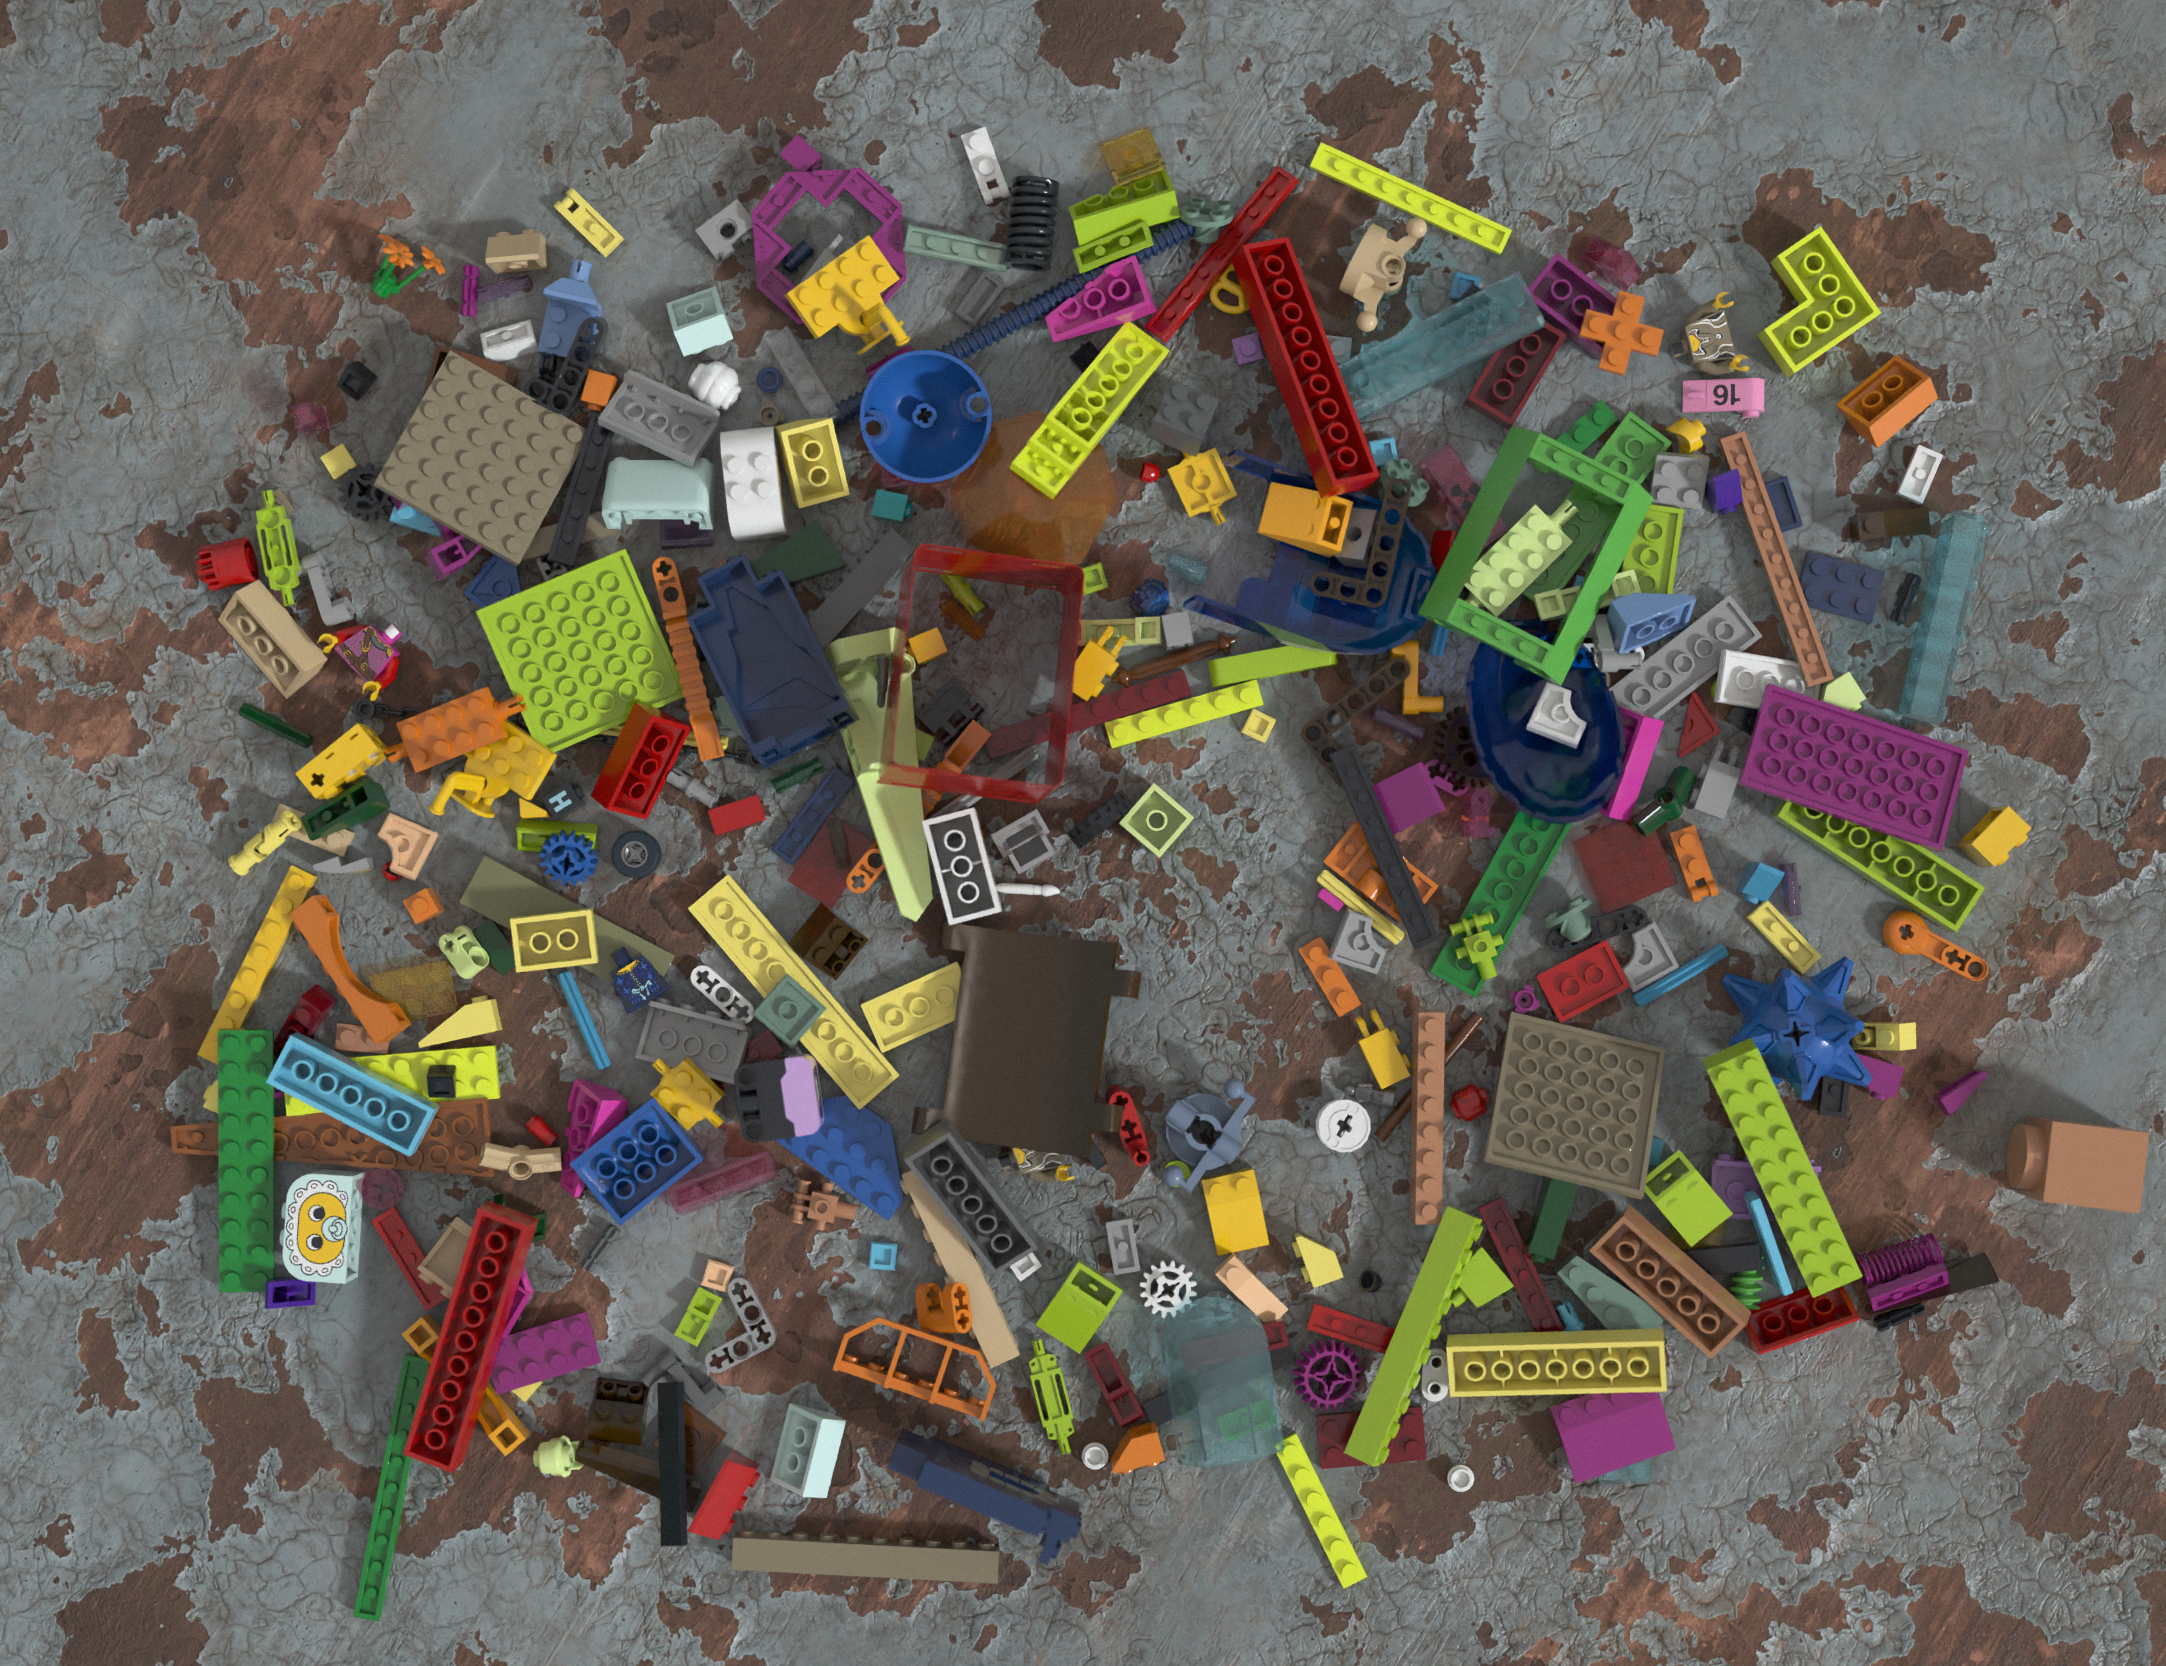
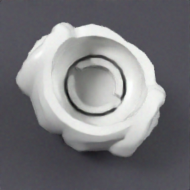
M719 361L708 365L699 364L688 382V388L692 390L694 396L699 401L725 411L733 406L738 399V394L741 392V387L738 385V375L735 370Z

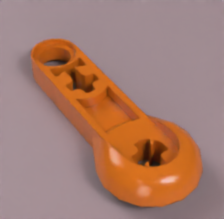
M1898 910L1890 914L1885 920L1882 929L1883 939L1886 945L1894 952L1922 955L1967 980L1980 981L1987 976L1988 965L1982 958L1932 933L1917 913L1909 910ZM1905 925H1907V931L1910 932V936H1904V939H1902V933L1899 931V928H1905ZM1954 950V956L1965 961L1962 964L1955 961L1948 963L1949 958L1945 956L1946 953L1953 952ZM1972 962H1978L1981 966V973L1976 977L1971 976L1968 972V966Z

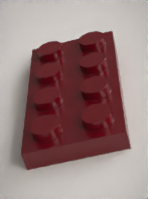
M1409 1406L1407 1411L1400 1415L1398 1424H1400L1399 1431L1394 1439H1390L1387 1446L1390 1451L1383 1464L1427 1460L1422 1406ZM1362 1410L1316 1414L1321 1469L1368 1465L1344 1453Z

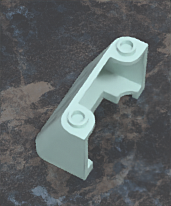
M625 457L615 458L608 465L602 501V516L607 529H621V522L624 520L627 524H632V519H683L685 524H690V521L693 520L699 523L700 529L713 530L715 467L706 458H698L692 468L676 460H629Z

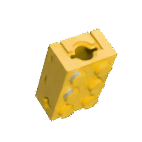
M357 723L295 774L315 799L329 800L345 791L343 788L350 782L355 784L366 775L364 771L371 765L376 767L386 759L387 746L371 726Z

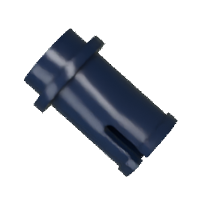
M802 240L799 245L784 257L781 264L788 272H797L799 270L798 267L814 253V250L805 240Z

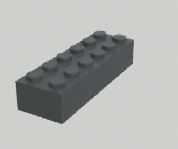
M945 1118L903 1145V1156L906 1164L994 1276L1038 1249L1035 1231L948 1118Z

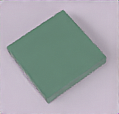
M787 973L752 1014L792 1049L825 1012L827 1007Z

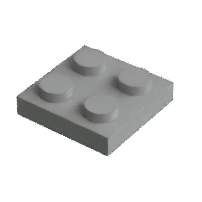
M1656 451L1649 494L1654 498L1651 504L1701 509L1710 462L1709 456Z

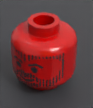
M1469 1083L1452 1093V1100L1449 1101V1104L1458 1120L1463 1119L1465 1122H1471L1488 1112L1486 1103L1490 1102V1098L1484 1087L1478 1089L1474 1083Z

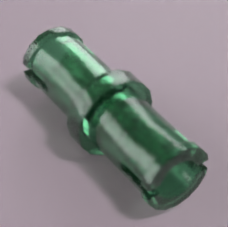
M815 756V758L797 767L795 765L791 766V770L774 779H770L778 795L797 784H804V780L825 770L818 757Z

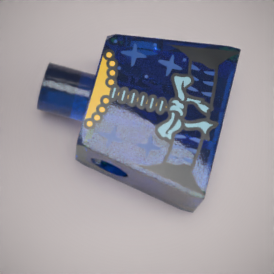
M623 946L611 954L618 967L612 970L610 975L627 1014H630L671 988L668 981L642 953L631 958Z

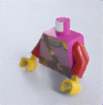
M393 623L382 632L375 626H367L365 624L346 627L331 635L327 633L322 634L317 643L326 641L329 646L323 649L324 653H329L334 645L337 646L335 650L366 682L363 685L362 694L367 690L373 691L370 697L371 701L376 700L379 691L386 688L396 678L400 652L392 644L402 635V632Z

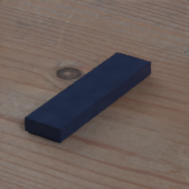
M833 766L771 848V851L793 866L856 781L836 766Z

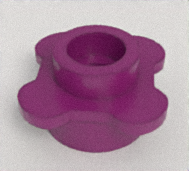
M1524 985L1523 989L1509 993V1000L1513 1001L1516 1013L1525 1014L1526 1011L1535 1010L1539 1007V1000L1535 998L1532 986ZM1522 998H1526L1525 1003L1522 1002Z

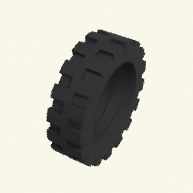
M1120 790L1070 830L1067 835L1077 848L1081 849L1134 805L1124 792Z

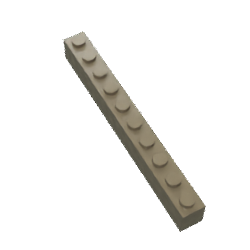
M741 1529L733 1537L731 1570L998 1584L1000 1546H994L995 1543L991 1541H980L979 1545L968 1544L966 1540H952V1543H941V1539L928 1538L926 1542H916L915 1538L900 1537L899 1541L888 1540L889 1537L881 1535L873 1536V1539H862V1535L848 1534L846 1538L835 1537L836 1534L820 1533V1536H809L808 1532L797 1531L793 1532V1535H782L783 1532L780 1530H768L766 1534L756 1533L755 1529Z

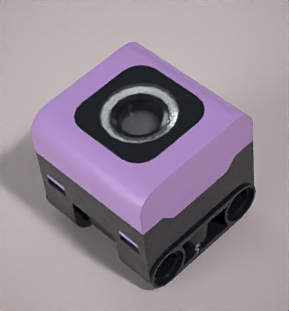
M803 1053L747 1062L736 1069L734 1073L736 1107L740 1119L741 1133L746 1141L758 1143L805 1136L815 1133L824 1122V1109L817 1062L812 1055Z

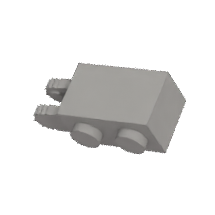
M1720 740L1716 742L1710 759L1706 760L1705 763H1701L1697 772V777L1700 778L1697 788H1692L1688 798V802L1691 803L1690 810L1718 820L1725 819L1742 770L1734 767L1740 750L1739 747L1733 746L1730 749L1726 763L1719 761L1724 748V743Z

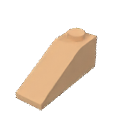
M1231 1253L1214 1270L1215 1275L1264 1323L1279 1319L1289 1310L1234 1253Z

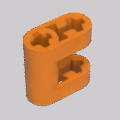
M949 1282L944 1286L942 1293L939 1285L936 1283H921L917 1286L915 1299L918 1323L922 1331L928 1333H966L969 1331L972 1325L969 1292L964 1283Z

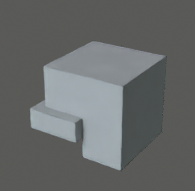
M1037 809L991 835L1003 858L1009 856L1018 874L1056 854L1046 837V834L1050 833Z

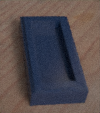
M1787 476L1765 482L1764 485L1781 532L1803 526Z

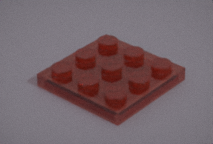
M1622 820L1573 841L1603 914L1610 913L1678 884L1656 831H1653L1647 837H1643L1632 826L1630 820Z

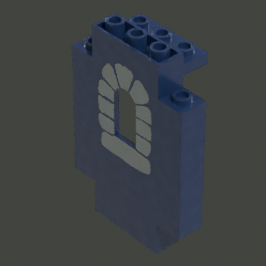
M902 1428L887 1468L917 1480V1487L1038 1537L1039 1533H1043L1039 1545L1043 1546L1038 1558V1562L1048 1565L1051 1558L1056 1559L1061 1547V1541L1069 1544L1071 1537L1076 1539L1082 1525V1512L1079 1511V1502L1050 1491L1049 1484L933 1436L929 1440Z

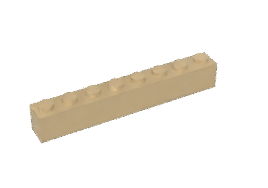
M910 1169L903 1172V1180H900L901 1187L905 1195L910 1194L914 1201L911 1208L916 1219L921 1218L925 1225L922 1232L928 1243L933 1242L936 1249V1252L933 1253L939 1268L944 1266L948 1275L944 1277L946 1284L949 1282H962L968 1288L972 1315V1325L968 1332L973 1340L977 1338L981 1346L978 1350L981 1351L985 1362L989 1363L990 1368H993L1019 1356L1020 1349L973 1248L913 1171Z

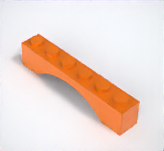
M313 895L290 913L294 920V927L304 935L308 941V948L313 954L318 956L322 962L324 972L332 977L337 985L338 993L347 1000L351 1006L352 1014L361 1021L365 1027V1033L371 1041L375 1042V1044L387 1043L411 1025V1022L397 1002L385 999L372 992L352 971L341 946L339 933L340 916L326 895Z

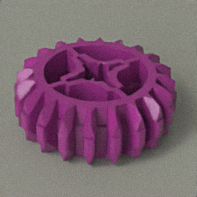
M1321 1339L1318 1341V1348L1313 1343H1309L1311 1351L1307 1353L1305 1350H1301L1300 1353L1304 1356L1303 1360L1295 1359V1363L1300 1368L1292 1369V1373L1299 1376L1292 1380L1294 1385L1299 1386L1295 1392L1298 1395H1303L1301 1400L1305 1404L1310 1402V1407L1316 1409L1320 1404V1410L1323 1412L1327 1410L1328 1405L1332 1411H1336L1337 1403L1343 1408L1346 1407V1398L1351 1401L1355 1399L1351 1394L1352 1391L1360 1392L1361 1390L1356 1385V1382H1363V1377L1356 1375L1363 1371L1361 1365H1356L1360 1358L1357 1355L1352 1356L1354 1350L1350 1347L1345 1349V1344L1341 1341L1336 1345L1333 1339H1329L1326 1346L1325 1342ZM1334 1356L1344 1360L1347 1373L1336 1370ZM1323 1357L1322 1363L1318 1367H1312L1319 1358ZM1329 1371L1332 1374H1334L1332 1376H1327V1380H1325L1322 1377L1323 1374L1326 1375ZM1308 1377L1319 1381L1321 1395L1312 1392ZM1344 1383L1338 1391L1332 1393L1333 1388L1337 1384Z

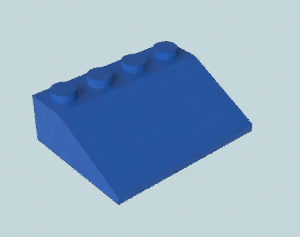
M653 1097L572 1161L570 1166L618 1225L621 1226L700 1163L706 1154L686 1130Z

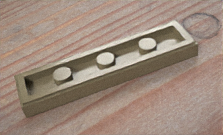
M602 511L590 514L581 546L618 535L617 529H607ZM558 523L537 530L520 563L549 555Z

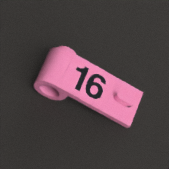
M1739 378L1683 381V413L1737 411L1738 413H1743V418H1757L1759 413L1764 412V379Z

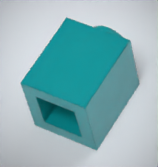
M877 489L872 517L874 519L904 524L905 518L910 519L913 503H909L908 495Z

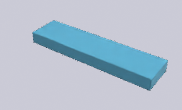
M1753 1190L1748 1191L1743 1196L1763 1253L1766 1256L1765 1259L1775 1287L1782 1295L1786 1296L1793 1293L1762 1201Z

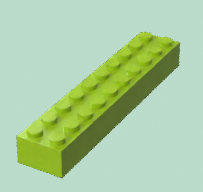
M1749 1038L1702 1059L1812 1297H1817L1863 1277L1753 1039Z

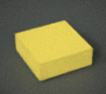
M343 443L320 457L336 481L348 474V469L354 470L357 468L355 460Z
M1252 708L1241 733L1265 744L1276 719Z

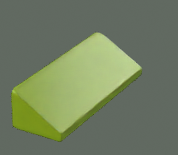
M1143 221L1075 248L1072 251L1081 274L1150 247L1154 243L1147 222Z
M522 818L516 827L517 851L540 852L545 839L549 840L552 833L559 837L561 830H565L567 835H570L572 830H575L577 837L585 834L584 841H593L591 849H597L598 824Z

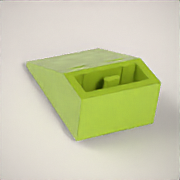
M1680 1150L1676 1151L1647 1175L1646 1194L1691 1247L1733 1214Z
M1078 1258L1035 1325L1080 1354L1120 1297L1123 1287Z

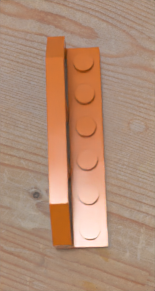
M881 1316L844 1334L832 1369L881 1384L887 1389L892 1388L928 1400L931 1404L936 1403L978 1417L981 1421H985L996 1388V1382L980 1350ZM879 1323L902 1331L888 1372L883 1371L884 1366L869 1362V1365L858 1362V1357L844 1353L849 1338ZM907 1333L947 1346L935 1384L924 1379H919V1382L910 1380V1375L895 1370ZM952 1348L976 1356L990 1385L985 1401L974 1396H970L969 1399L960 1397V1392L947 1387L944 1388V1391L939 1390Z

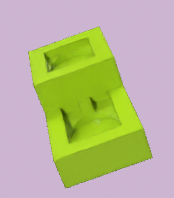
M698 1287L674 1336L698 1348L722 1298Z

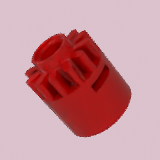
M247 537L200 547V551H198L200 558L195 560L196 571L200 581L208 584L209 590L225 589L255 582L259 579V568L255 551Z

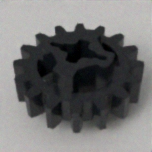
M368 463L365 469L363 465L357 464L358 471L355 472L348 469L350 477L341 478L345 482V486L338 487V490L344 493L343 496L339 497V501L347 502L343 509L347 512L353 510L352 517L357 519L361 514L363 521H368L369 516L377 521L378 513L385 516L388 515L385 509L387 506L394 508V504L390 502V496L384 492V497L381 500L382 490L373 486L383 469L382 467L378 466L375 470L374 465ZM372 475L376 476L377 478H373L369 481L363 479V476ZM355 485L354 494L351 495L352 487ZM362 485L370 488L369 492L373 500L365 496V488ZM365 504H370L373 508L366 510L360 509L359 507H363Z

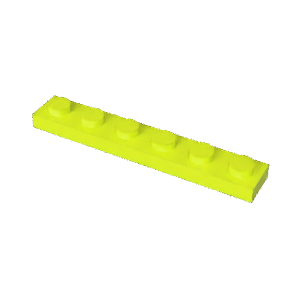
M1256 679L1104 724L1111 748L1113 749L1264 704Z
M1296 1432L1273 1443L1272 1445L1343 1588L1366 1578L1367 1575Z

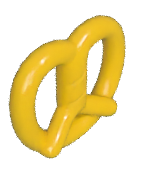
M1231 264L1219 278V281L1211 288L1210 299L1212 304L1219 310L1230 314H1240L1249 310L1241 286L1227 279L1228 273L1234 270L1233 264ZM1224 289L1238 296L1239 306L1227 305L1220 301L1218 298L1219 290Z

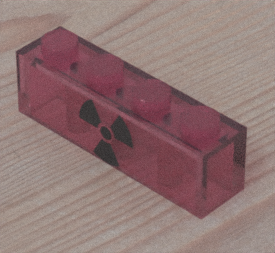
M1448 443L1420 464L1423 468L1420 472L1428 483L1432 482L1438 490L1435 492L1438 499L1443 505H1449L1453 511L1451 517L1460 527L1480 487ZM1500 515L1483 549L1510 530Z
M766 1150L667 1189L675 1213L683 1216L780 1179L781 1176L773 1153Z

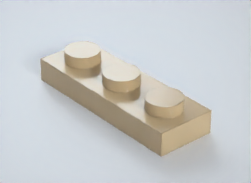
M279 803L272 824L280 818L283 811L289 810L301 822V828L297 831H292L289 836L346 857L355 832L344 829L311 841L301 820V817L307 813Z

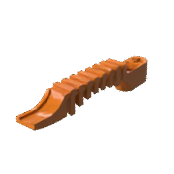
M660 557L653 563L652 572L663 610V619L666 620L667 626L665 627L670 636L669 643L673 648L672 655L676 660L677 665L675 666L677 672H679V682L683 687L682 694L683 698L686 699L687 704L685 706L689 711V720L696 739L700 759L702 762L722 757L725 754L714 712L710 709V705H712L711 698L707 697L706 692L709 691L707 685H704V673L700 670L702 665L700 659L697 658L698 650L693 642L695 637L694 634H691V627L686 619L689 614L679 569L674 560L668 557ZM663 562L668 566H672V569L668 571V576L659 572ZM671 587L676 588L679 592V597L674 602H668L665 598L667 589Z
M972 720L944 755L946 758L943 762H938L936 765L937 770L952 771L960 774L967 768L992 734ZM921 789L924 820L927 819L929 812L934 810L937 802L942 800L945 792ZM877 842L870 847L847 877V886L854 893H863L869 890L885 870L884 863L879 868H875L869 861L873 853L880 854ZM863 875L865 877L863 882L866 885L856 887V879L854 877Z

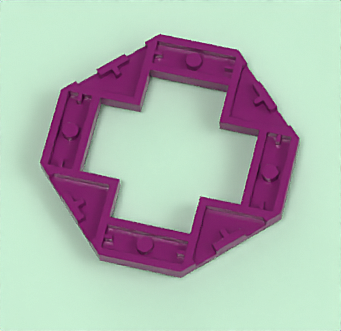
M862 168L786 172L751 212L757 289L797 324L805 323L785 297L796 286L775 269L791 251L792 247L772 230L805 192L809 193L827 209L844 189L883 224L871 239L900 278L880 293L884 305L907 280L905 253L902 252L904 235L901 203Z

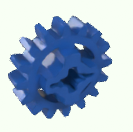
M561 830L559 837L552 833L549 840L545 839L543 848H541L539 856L542 857L540 866H547L544 872L545 875L552 873V881L555 882L560 878L562 879V885H565L567 880H571L573 886L577 884L578 879L586 882L588 875H593L598 863L596 858L598 851L597 849H591L593 841L585 842V834L577 837L575 830H572L570 835H567L565 830Z

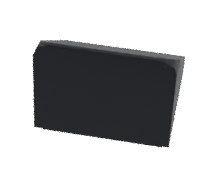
M356 361L347 366L337 385L353 399L359 401L375 382L377 376L361 362Z
M455 1065L429 1066L427 1073L429 1098H456Z

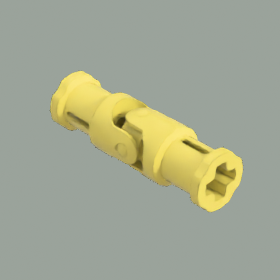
M283 811L277 821L273 824L269 823L260 833L250 839L244 845L242 851L228 858L229 865L233 871L241 876L246 875L251 866L256 862L260 863L275 848L284 843L286 836L292 831H297L301 828L300 820L291 811Z

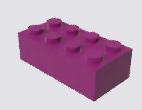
M1556 252L1520 301L1555 328L1567 334L1568 338L1599 361L1604 343L1578 337L1587 309L1611 316L1616 297Z

